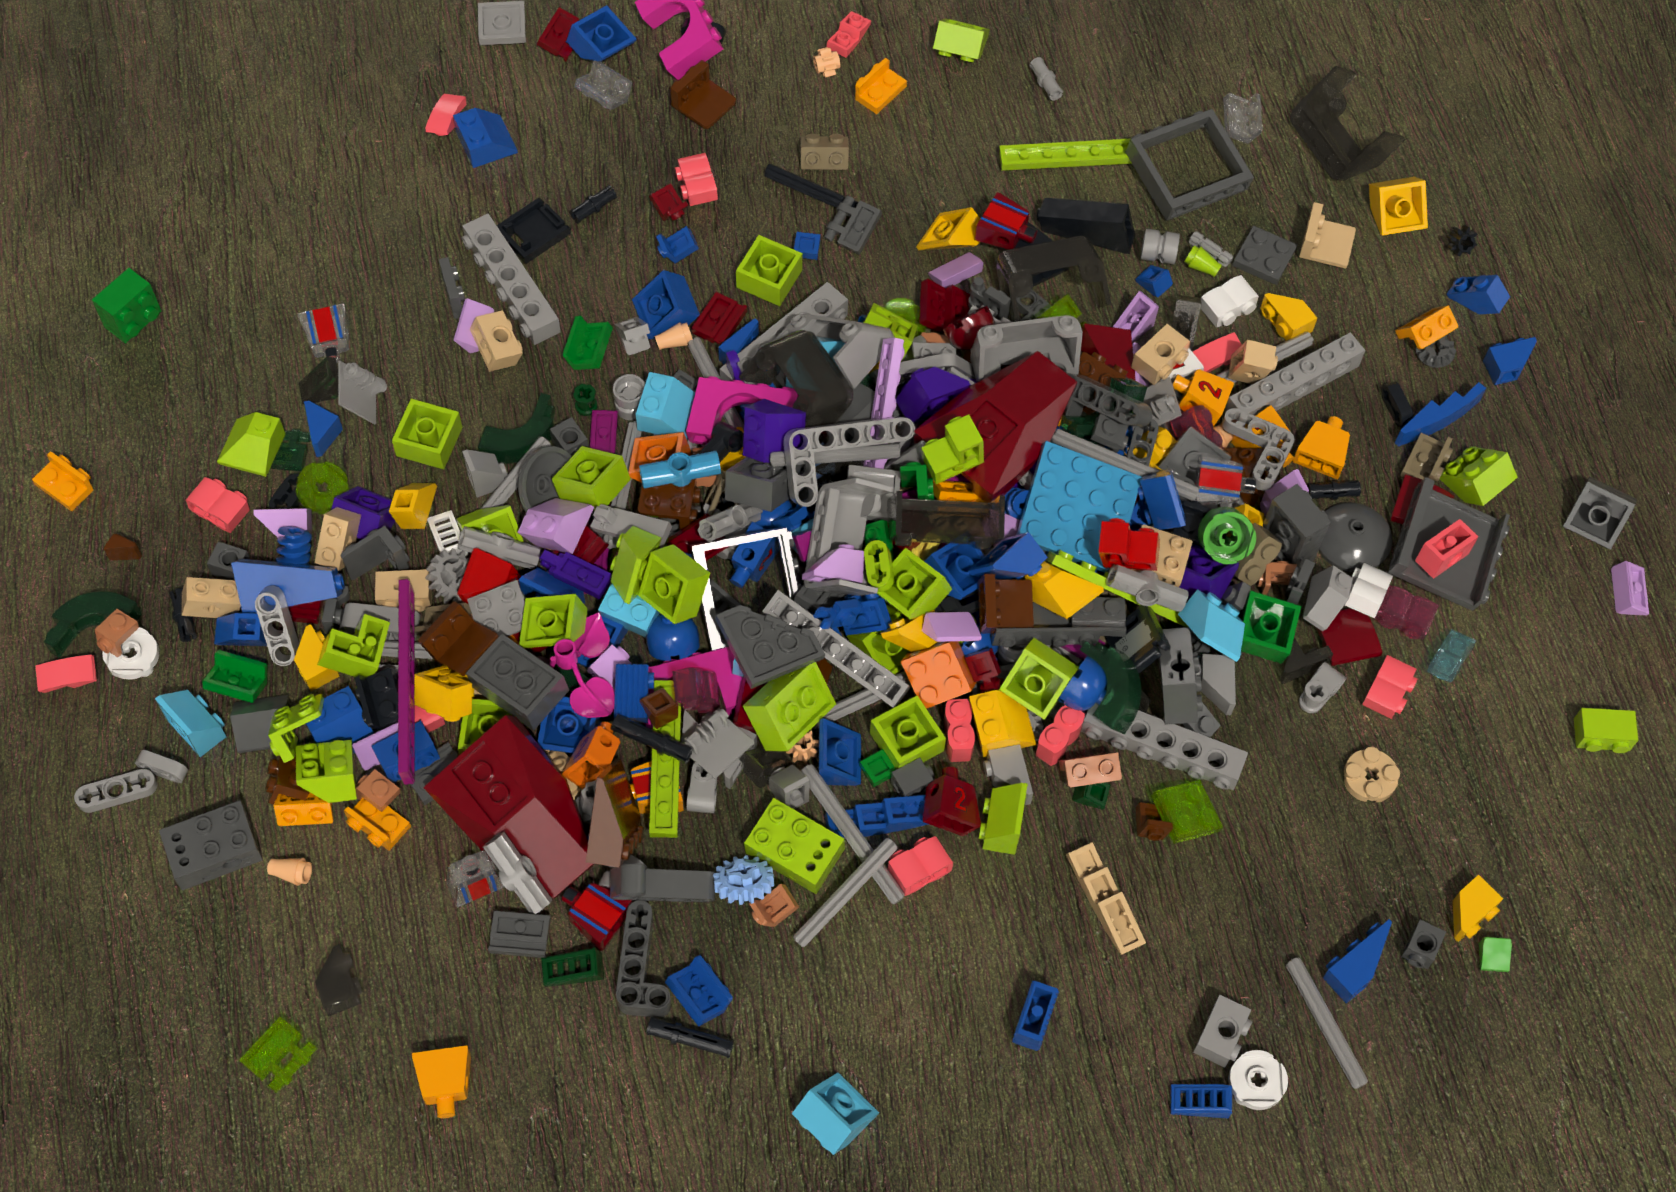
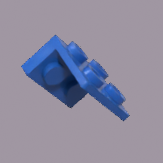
M878 594L846 595L844 597L845 600L858 599L862 605L855 622L850 626L843 627L846 636L882 631L890 628L889 623L892 621L885 600Z

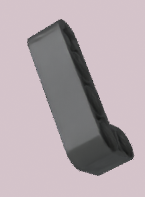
M1067 373L1077 381V385L1066 407V412L1063 413L1062 421H1076L1080 417L1084 405L1125 425L1143 427L1152 420V410L1147 404L1087 376ZM1094 391H1096L1095 399H1093Z
M642 864L621 865L620 868L615 867L610 870V899L715 901V880L713 877L715 872L646 869V866Z
M642 900L632 902L627 909L616 999L620 1011L624 1014L659 1018L664 1017L670 1012L672 1007L671 997L668 988L664 985L646 983L654 922L650 904ZM639 914H644L641 919V928H639L636 918L639 917ZM637 939L644 942L639 948H632L630 946V943ZM633 966L641 969L638 974L633 976L626 973L628 968ZM627 994L637 996V999L632 1003L622 1001L623 997ZM656 996L666 999L660 1006L653 1005L651 1000Z

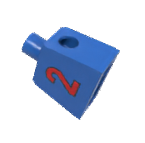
M752 522L745 534L767 529ZM776 537L739 544L731 558L735 571L729 581L739 588H743L748 579L758 582L779 552Z

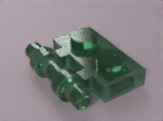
M294 428L291 431L284 430L285 437L283 440L289 441V443H281L270 469L303 472L308 448L306 444L300 443H310V432H302L301 429Z

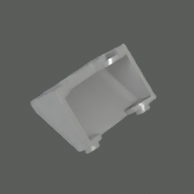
M1063 315L982 327L977 333L970 356L976 382L978 383L1001 370L1000 366L1014 364L1037 351L1055 365L1063 368L1066 373L1079 374L1083 333L1079 321L1075 317Z

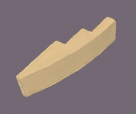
M1093 842L1067 853L1068 861L1087 899L1119 954L1122 955L1145 944L1144 937L1123 892L1118 891L1108 867L1103 866Z

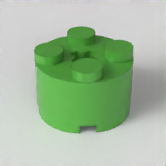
M1219 507L1211 509L1199 525L1198 538L1200 545L1211 558L1219 563L1235 564L1249 556L1255 547L1256 532L1251 521L1235 508ZM1228 531L1232 533L1231 537L1228 536L1225 539L1222 537Z

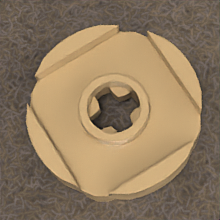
M1368 747L1365 750L1355 752L1346 762L1343 771L1344 784L1348 792L1356 799L1367 802V800L1382 802L1388 799L1396 789L1400 777V770L1395 762L1387 754L1375 747ZM1366 771H1373L1378 780L1375 781L1373 778L1370 780L1366 779Z

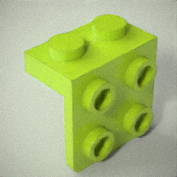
M313 694L307 695L299 701V704L291 708L284 706L278 709L274 716H272L268 734L271 739L270 747L275 756L280 755L284 763L295 757L298 738L293 729L321 716L324 703L322 694L316 696Z

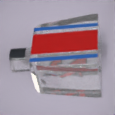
M345 303L297 313L303 333L314 357L324 356L327 364L338 363L340 361L339 353L350 349L349 317Z
M1203 452L1198 457L1195 485L1198 487L1199 493L1194 501L1200 502L1202 505L1236 503L1239 501L1240 492L1254 494L1256 479L1242 477L1243 465L1241 463Z
M485 850L468 855L448 866L446 882L457 907L505 887L499 878V869Z

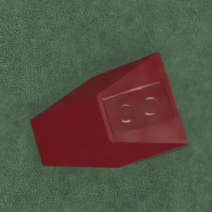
M1037 351L966 388L913 431L914 444L916 445L922 440L927 443L932 439L937 438L939 440L945 437V425L951 419L958 416L964 417L969 414L984 441V463L960 474L973 483V492L993 508L1038 461L1042 444L1045 441L1051 442L1075 390L1077 381Z
M503 716L423 787L486 855L488 854L483 848L485 843L499 833L505 832L520 855L527 856L536 868L537 879L553 899L558 897L594 865L593 863H586L588 837L567 780L517 717Z

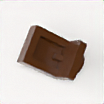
M1139 802L1135 807L1137 836L1146 837L1152 841L1164 840L1173 830V823L1166 822L1165 806Z

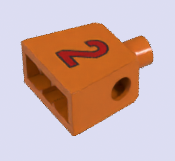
M601 722L600 726H597L584 736L561 774L582 789L585 788L586 783L597 780V777L611 764L620 744L619 738L614 735L615 731L611 730L613 725L609 722Z

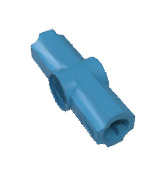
M716 451L691 456L679 452L672 454L665 461L639 465L642 486L645 489L670 483L683 487L688 485L692 479L721 474V467Z

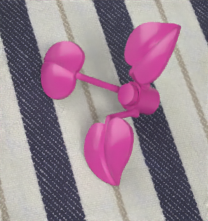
M600 613L586 618L585 633L575 642L569 639H562L555 644V656L550 658L551 662L549 665L554 668L555 664H557L564 670L572 669L581 687L572 691L570 705L575 713L586 718L607 717L614 710L615 693L610 683L603 678L593 677L585 684L577 667L578 657L581 654L587 658H595L603 654L609 647V633Z

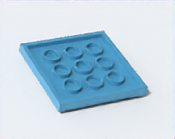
M1045 441L1041 447L1016 535L1029 532L1042 550L1058 554L1060 549L1074 556L1072 560L1081 564L1082 561L1096 566V570L1109 573L1110 568L1103 567L1099 555L1101 523L1112 518L1123 519L1125 523H1130L1142 476Z

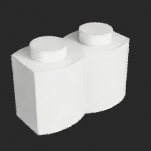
M1242 275L1230 279L1222 286L1216 287L1201 297L1199 307L1216 328L1222 325L1228 326L1235 321L1237 316L1252 313L1256 308L1259 296Z
M1366 563L1363 564L1361 569L1355 568L1352 575L1353 581L1349 599L1345 606L1375 618L1393 575Z

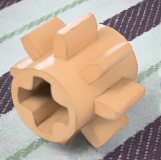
M828 47L818 49V55L813 56L816 73H822L825 78L836 75L835 69L840 68V59L837 51L831 52V48Z
M809 731L786 753L793 754L794 763L798 760L803 761L806 765L811 757L817 758L815 748L819 747V740H813L812 731Z

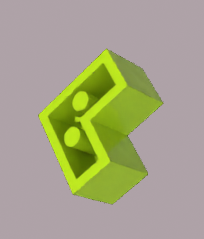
M873 303L863 322L889 328L895 338L903 339L904 357L913 342L918 327L914 323Z
M969 414L964 417L958 416L951 419L945 425V437L939 440L937 438L932 439L924 447H921L922 459L935 484L984 463V441Z
M364 614L355 628L354 635L332 628L323 642L317 665L353 677L358 675L368 677L375 674L379 667L390 622Z

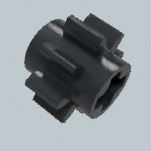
M1463 225L1461 229L1454 226L1450 234L1446 235L1449 241L1446 247L1454 250V254L1461 256L1462 252L1470 255L1471 250L1478 245L1474 238L1478 234L1472 230L1470 231V227L1467 225Z

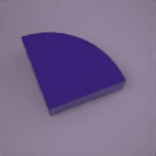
M735 350L727 352L726 365L732 379L744 382V373L741 372L738 366L740 360Z

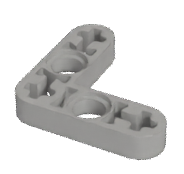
M952 353L900 362V381L910 380L911 374L920 368L927 370L932 367H937L944 371L954 367L967 378L975 379L972 364Z
M1231 408L1225 412L1222 426L1228 433L1265 448L1253 470L1251 479L1256 480V489L1262 491L1269 490L1273 486L1291 451L1294 435L1290 431L1237 408ZM1252 428H1260L1264 431V434L1257 435L1253 433ZM1280 440H1283L1285 442L1280 449L1277 447V444ZM1275 456L1279 462L1271 463L1266 457ZM1264 470L1268 471L1265 480L1260 478Z

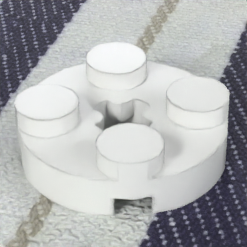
M139 627L120 645L122 654L119 657L111 653H102L103 660L112 675L122 679H137L147 677L153 672V667L159 659V646L148 631ZM134 648L137 654L134 657L128 658L125 653L130 652V649Z
M1252 1050L1236 1059L1229 1071L1228 1083L1232 1085V1094L1238 1104L1254 1110H1265L1279 1103L1287 1090L1288 1075L1282 1063L1279 1064L1272 1054L1262 1050ZM1255 1073H1259L1260 1078L1266 1081V1083L1261 1084V1087H1257L1255 1083L1251 1082V1078L1254 1077Z

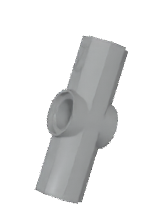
M743 504L735 505L699 521L700 525L697 530L701 538L711 542L740 530L752 522L755 523L761 520L763 510Z
M464 526L458 542L459 550L472 553L474 548H478L513 565L532 570L537 566L540 558L541 549L539 547L516 541L513 537L500 532H492L491 534Z
M1113 564L1106 578V586L1136 596V601L1143 606L1158 604L1181 612L1188 599L1187 590L1160 581L1158 575L1150 570L1136 572Z
M505 832L499 833L485 843L483 848L499 869V878L502 884L509 891H515L530 914L540 912L551 903L552 898L536 877L537 872L534 864L527 856L520 855Z

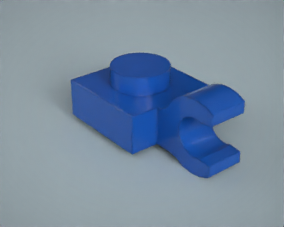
M797 504L796 507L787 510L772 521L774 528L786 527L788 531H792L802 525L801 521L803 519L814 518L815 511L809 512L807 507Z
M858 599L836 601L833 607L817 608L813 617L823 619L820 625L821 629L847 627L855 622L862 605Z

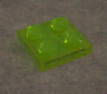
M1201 780L1156 790L1151 795L1162 821L1173 823V830L1169 833L1173 844L1218 833L1223 828Z

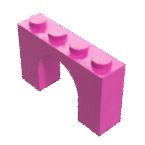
M704 0L635 1L642 19L653 29L678 13H690V23L683 36L659 53L666 70L677 80H680L690 67L695 66L701 60L706 62L723 50L719 41L722 37L711 24L713 18L703 8L705 5Z
M713 376L707 378L699 377L686 429L689 442L707 445L712 439L714 427L720 423L723 415L729 409L737 405H751L762 399H767L799 410L801 405L799 391L790 387L774 388L763 383L753 385L746 384L740 380L724 381Z
M730 647L703 654L697 652L684 659H671V661H664L657 666H649L650 673H655V680L683 681L695 678L709 682L718 691L723 709L729 715L728 719L734 718L742 676L732 674L735 657ZM649 689V694L654 692V689ZM648 718V723H644V726L653 730V725Z

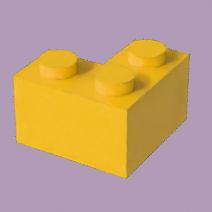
M445 666L415 674L414 705L425 709L427 713L439 715L444 720L450 722L458 721L461 717L472 714L474 689L467 675L461 676Z

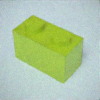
M1581 708L1574 717L1576 748H1584L1590 752L1613 750L1615 753H1626L1638 742L1635 711Z

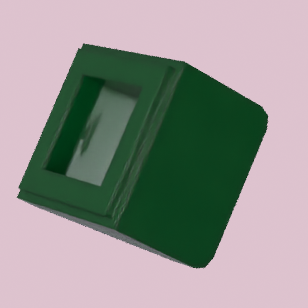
M1104 782L1075 787L1072 800L1103 810L1105 809L1111 785Z

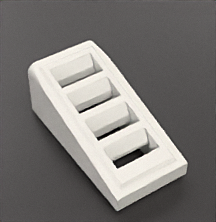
M452 510L427 519L439 553L443 550L449 553L452 549H455L457 555H460L463 551L458 549V543L444 548V545L455 541L459 542L461 533ZM447 519H449V521H450V522H447V523H444V524L435 526L436 523H439V522H441V521H444V520H447ZM451 526H452V528H453V529H450V530H447V531L438 533L439 530H442V529H445V528H448V527H451ZM455 534V536H453V537H450V538H447V539H444V540H441V539H440V538H443V537H446V536Z

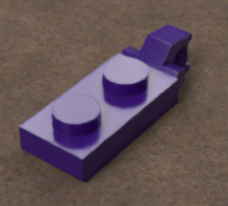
M544 550L539 558L540 565L549 569L548 573L554 578L599 600L611 582V573L568 552H565V554L559 553L557 556Z

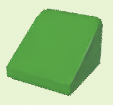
M1484 937L1479 942L1480 970L1509 972L1512 948L1511 939Z

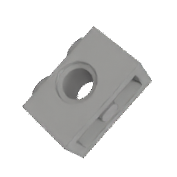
M1219 995L1193 1053L1224 1068L1229 1060L1235 1062L1241 1049V1045L1237 1044L1240 1035H1247L1252 1021L1248 1019L1251 1009ZM1218 1028H1227L1231 1032V1037H1223L1219 1033Z

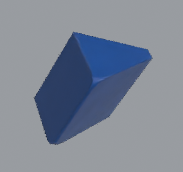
M1150 265L1135 279L1139 285L1155 297L1161 296L1173 284L1169 270Z

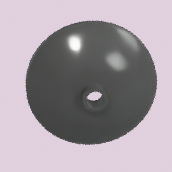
M555 446L541 447L532 452L524 462L519 476L518 489L520 501L526 513L528 509L554 498L560 499L552 478L572 457L566 450Z
M1340 503L1325 511L1331 523L1320 546L1319 553L1329 564L1334 565L1340 570L1354 573L1355 568L1361 569L1364 563L1377 568L1386 560L1392 547V533L1386 520L1377 511L1359 503ZM1353 527H1357V528H1359L1361 531H1357V530H1355Z

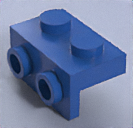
M701 955L694 957L689 966L668 976L665 981L666 985L698 1027L723 1014L733 999L728 988L722 984L713 972L712 967L705 962Z

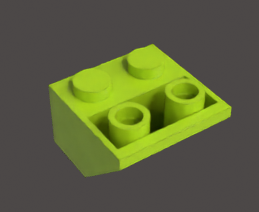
M1473 446L1465 449L1463 454L1456 460L1448 463L1439 479L1465 503L1484 506L1518 477L1508 452Z
M335 740L333 742L308 743L296 746L297 785L328 803L357 800L352 740Z

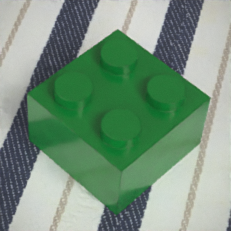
M130 268L125 270L92 299L104 328L125 344L131 338L136 337L141 329L149 322L154 321L162 312L151 284Z
M1250 591L1245 605L1240 610L1238 616L1245 623L1241 652L1282 664L1291 653L1301 606Z

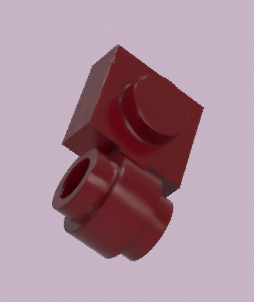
M992 647L968 654L965 660L974 682L981 680L984 682L980 685L981 693L999 690L1004 679L995 677L1001 673V669Z

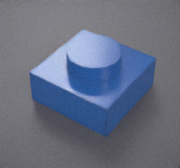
M796 232L794 250L803 253L802 258L817 260L821 234Z

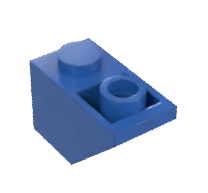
M1498 275L1457 278L1447 293L1448 298L1479 315L1500 313L1510 298Z
M1535 337L1528 339L1519 338L1507 344L1498 343L1488 349L1483 363L1494 385L1518 379L1537 342Z
M233 613L218 617L216 620L214 644L267 646L258 614Z

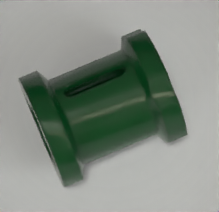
M589 384L578 385L574 389L573 394L576 401L575 409L582 416L592 415V410H597L598 408L595 399L596 390Z

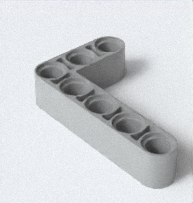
M895 416L789 430L784 436V451L790 499L794 503L809 507L817 501L818 487L814 452L907 441L914 435V423L908 418ZM899 422H903L905 431L902 435L898 436L895 431L896 425ZM877 425L880 429V434L877 438L873 439L870 436V429L872 426ZM848 428L854 430V438L850 442H847L844 437V433ZM826 431L829 435V440L825 445H821L818 440L820 433ZM797 434H801L803 444L800 448L796 449L793 446V438ZM803 460L806 464V470L803 474L798 475L795 470L796 464ZM807 487L809 496L806 500L801 501L798 493L801 488Z

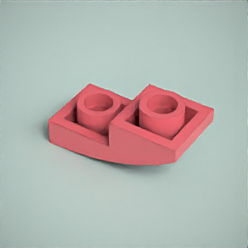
M851 11L840 22L839 30L827 41L826 47L831 48V51H837L839 55L846 58L866 33L871 20Z
M444 93L430 114L425 127L426 132L435 133L439 136L448 135L455 128L453 115L460 113L467 105L466 96Z
M1234 332L1192 352L1203 364V371L1209 373L1223 364L1224 366L1229 365L1231 355L1242 344Z
M93 655L64 658L35 666L38 691L42 693L66 686L76 688L97 681Z

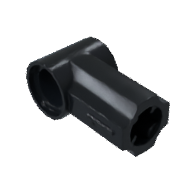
M726 422L718 423L712 431V439L698 454L716 451L721 462L729 452L735 453L742 449L744 433Z

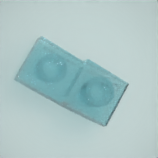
M1452 629L1435 654L1427 672L1439 679L1452 683L1460 672L1465 659L1473 650L1476 640Z

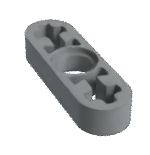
M139 769L83 785L75 792L74 800L83 812L92 813L148 797L156 791L158 782L150 770ZM146 778L148 781L146 782V787L141 788V779ZM128 782L132 784V792H130V788L127 785ZM122 785L124 789L119 796H109V790L113 786ZM100 790H102V793H103V795H104V797H105L104 800H102V798L100 797V796H102L101 793L99 792ZM91 794L93 796L91 802L86 804L84 801L87 798L86 795Z

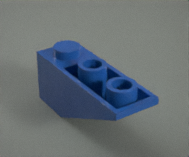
M1390 919L1383 925L1379 922L1374 924L1366 932L1368 935L1366 939L1362 942L1359 939L1355 940L1346 949L1348 954L1342 959L1336 956L1326 965L1328 971L1323 979L1346 1004L1364 990L1373 979L1392 924Z

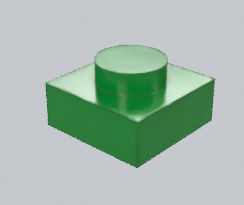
M883 749L860 761L859 765L873 788L890 779L891 772L896 770Z

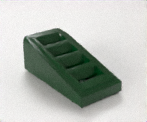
M596 948L541 958L543 985L545 987L604 979L602 953ZM588 960L591 961V971H589ZM576 961H580V973H577ZM567 962L569 965V975H565V963ZM553 964H557L558 977H554Z

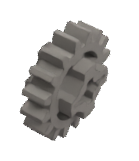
M452 549L449 553L443 550L431 560V563L426 568L430 572L426 576V580L432 581L428 588L436 589L435 597L443 596L445 604L450 600L452 602L464 603L457 595L470 558L468 560L465 558L464 551L457 555L455 549Z

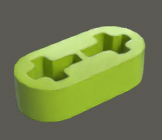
M874 540L868 543L864 549L866 574L869 584L872 587L878 588V592H884L889 590L894 583L892 558L887 545L883 541ZM878 549L881 550V553H879V562H877V560L873 556L876 554V550ZM879 570H881L885 576L882 578V582L880 583L877 582V579H879Z

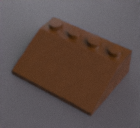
M615 759L597 777L586 863L620 868L625 860H629L630 854H633L634 848L637 849L638 844L643 839L644 827L640 826L641 817L620 759Z

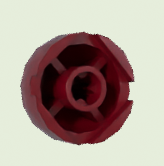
M988 306L977 309L976 313L967 314L949 324L946 328H943V331L954 347L968 350L972 348L978 331L982 327L995 325Z

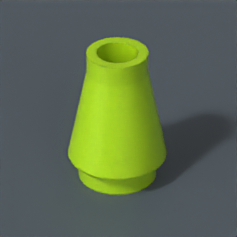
M1195 245L1184 261L1189 265V268L1213 277L1216 276L1222 266L1204 248H1199Z

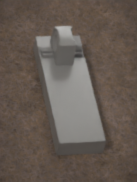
M603 504L596 507L593 514L594 519L590 526L594 532L617 538L622 533H626L632 526H635L661 537L659 549L664 547L672 529V525L668 521Z

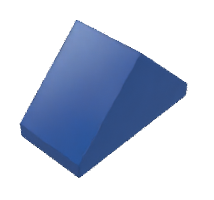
M304 401L312 445L316 457H320L341 433L343 428L339 416L311 401Z

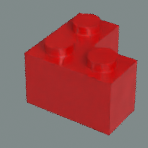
M1118 518L1102 521L1099 555L1103 567L1111 568L1115 564L1128 569L1157 571L1160 548L1158 532H1154L1150 528H1139L1138 531H1131L1129 523H1125V520Z

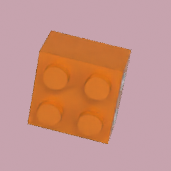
M958 641L937 642L929 648L908 652L901 660V664L916 696L918 695L926 709L971 692L977 683L972 678L965 655Z

